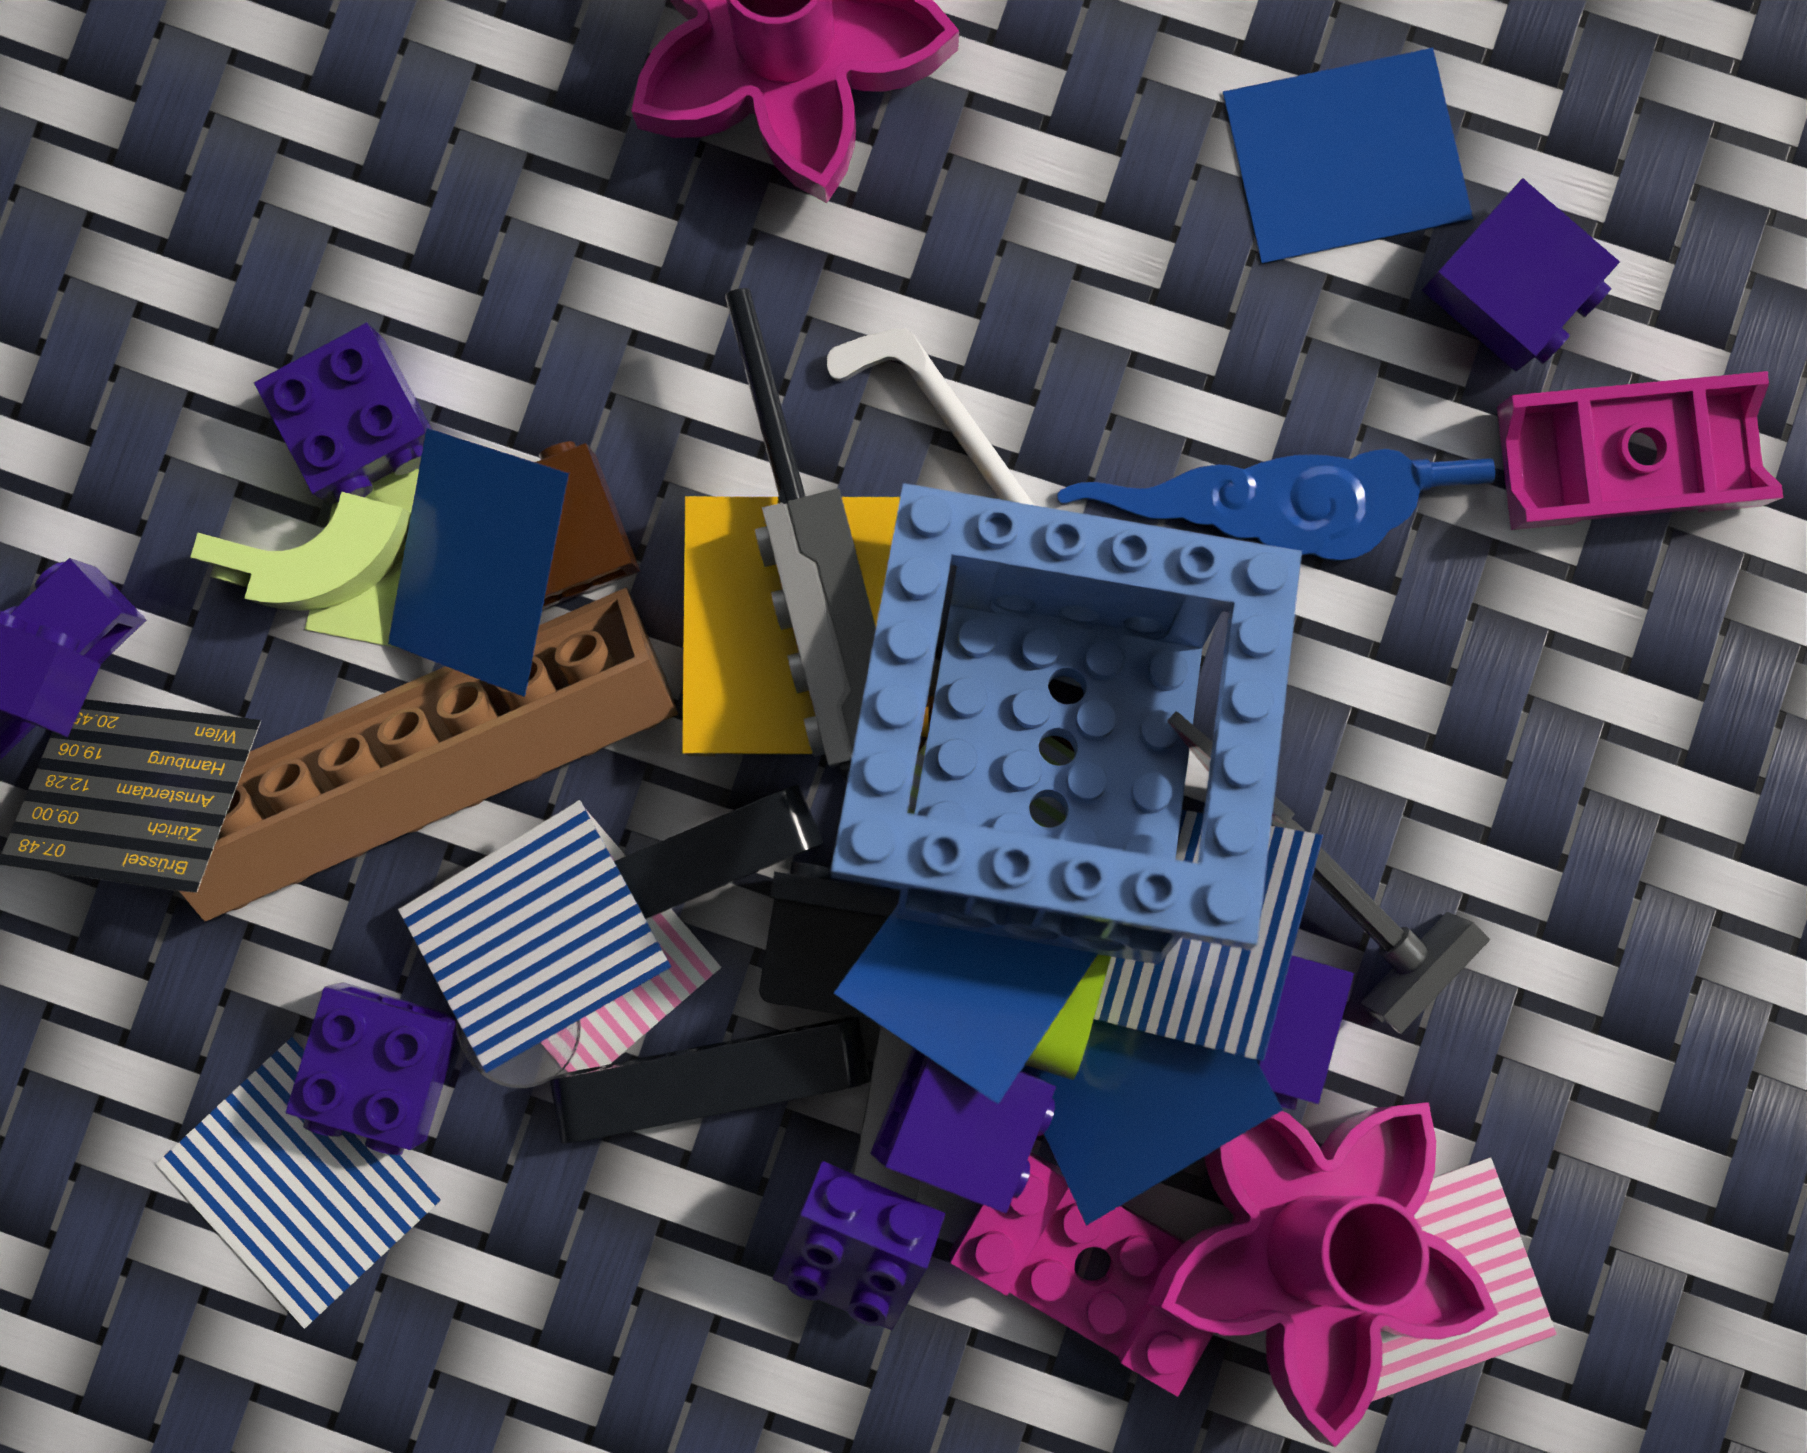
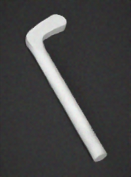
M891 329L863 336L835 346L830 350L827 356V368L832 379L838 382L846 381L863 370L888 360L898 361L903 364L1000 500L1034 505L931 361L915 335L909 330Z

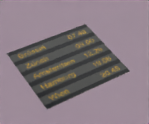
M85 699L68 737L52 732L0 855V865L197 893L261 720Z

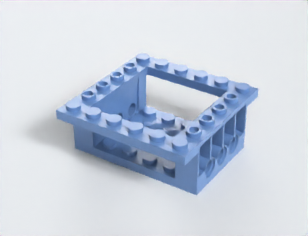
M903 483L831 877L901 889L897 912L898 919L1088 951L1123 959L1159 964L1181 938L1252 950L1258 944L1302 551ZM950 565L957 566L916 808L914 814H908ZM1224 611L1229 612L1199 857L1198 863L1175 860L1190 748L1183 742L1167 720L1177 711L1193 724L1202 648L1219 616ZM1061 676L1073 678L1081 685L1083 698L1074 704L1059 703L1051 696L1048 684L1053 679ZM1050 736L1063 737L1072 745L1075 754L1074 759L1065 765L1050 764L1041 756L1039 743ZM1040 797L1054 798L1061 803L1065 810V821L1053 828L1040 826L1032 819L1029 805Z

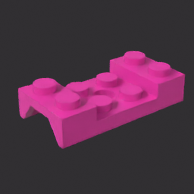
M1768 371L1510 396L1497 406L1511 530L1573 525L1582 520L1696 509L1700 513L1762 507L1782 499V485L1763 467L1757 421L1760 407L1769 386ZM1633 433H1643L1654 441L1657 448V456L1652 465L1639 464L1631 457L1628 450V442Z
M1030 1152L1028 1157L1030 1174L1021 1195L1018 1198H1012L1007 1213L981 1204L970 1225L958 1237L949 1251L950 1263L1005 1296L1008 1293L1013 1294L1118 1356L1121 1364L1178 1397L1214 1333L1178 1324L1147 1305V1301L1162 1268L1185 1241L1124 1205L1117 1207L1086 1226L1060 1168L1037 1154ZM1089 1247H1099L1110 1255V1268L1098 1280L1083 1279L1075 1272L1074 1266L1078 1254Z

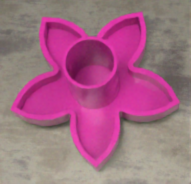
M670 0L676 10L688 21L667 33L651 51L638 77L631 112L638 129L672 138L705 137L723 132L741 122L749 114L756 115L763 147L774 166L796 187L828 203L848 171L855 148L856 118L851 89L886 92L907 87L931 75L958 51L959 30L933 0Z
M1429 1102L1372 1108L1348 1118L1330 1133L1321 1147L1318 1146L1305 1127L1291 1115L1281 1111L1206 1155L1205 1164L1213 1188L1226 1208L1234 1215L1232 1223L1221 1224L1200 1231L1183 1243L1162 1268L1147 1301V1305L1178 1324L1215 1334L1250 1335L1267 1330V1363L1273 1385L1288 1412L1316 1441L1336 1447L1360 1422L1377 1391L1382 1370V1339L1380 1330L1400 1336L1440 1340L1468 1333L1498 1315L1482 1277L1465 1256L1444 1239L1423 1231L1419 1222L1414 1217L1429 1193L1435 1173L1436 1136Z

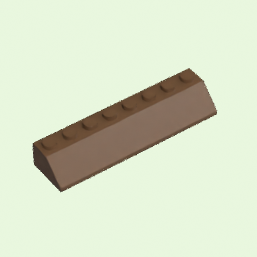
M623 588L539 625L525 697L445 666L250 751L197 893L179 892L206 922L231 910L240 909L251 901L283 887L300 883L317 872L347 859L359 857L374 847L406 833L416 832L431 822L463 808L475 806L488 797L520 783L537 779L543 773L582 756L594 754L609 744L639 731L651 729L660 722L678 715L665 673L627 588Z

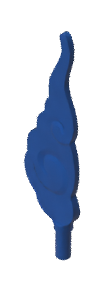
M1390 449L1372 450L1359 454L1352 459L1327 455H1294L1265 461L1246 469L1230 465L1198 467L1150 488H1129L1100 482H1081L1061 489L1058 492L1057 500L1061 504H1068L1083 499L1096 500L1147 519L1167 520L1182 518L1196 525H1213L1223 534L1233 538H1256L1261 544L1302 551L1301 556L1310 554L1324 560L1343 561L1357 558L1369 552L1383 540L1389 530L1407 520L1417 506L1420 491H1428L1431 487L1491 484L1495 479V464L1492 458L1430 462L1429 459L1410 460L1400 451Z

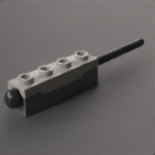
M739 288L726 293L725 299L779 496L777 504L762 508L766 526L755 529L756 538L764 566L768 567L777 564L783 589L771 592L780 629L784 630L793 627L799 653L787 656L797 694L809 691L816 716L804 719L813 756L826 754L828 765L831 768L840 766V774L843 780L848 783L876 627L840 489L836 488L809 496L805 495L751 291L749 288Z

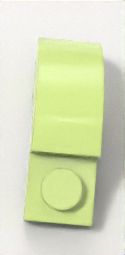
M341 491L337 508L328 525L314 539L299 547L284 551H266L197 533L191 558L212 565L210 577L247 587L244 599L261 605L296 611L331 607L361 595L376 585L395 567L404 555L411 513L398 506Z

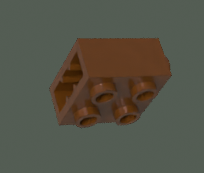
M567 441L555 444L539 453L540 461L535 463L569 473L542 608L545 609L641 571L597 456L586 443L576 446L575 442Z

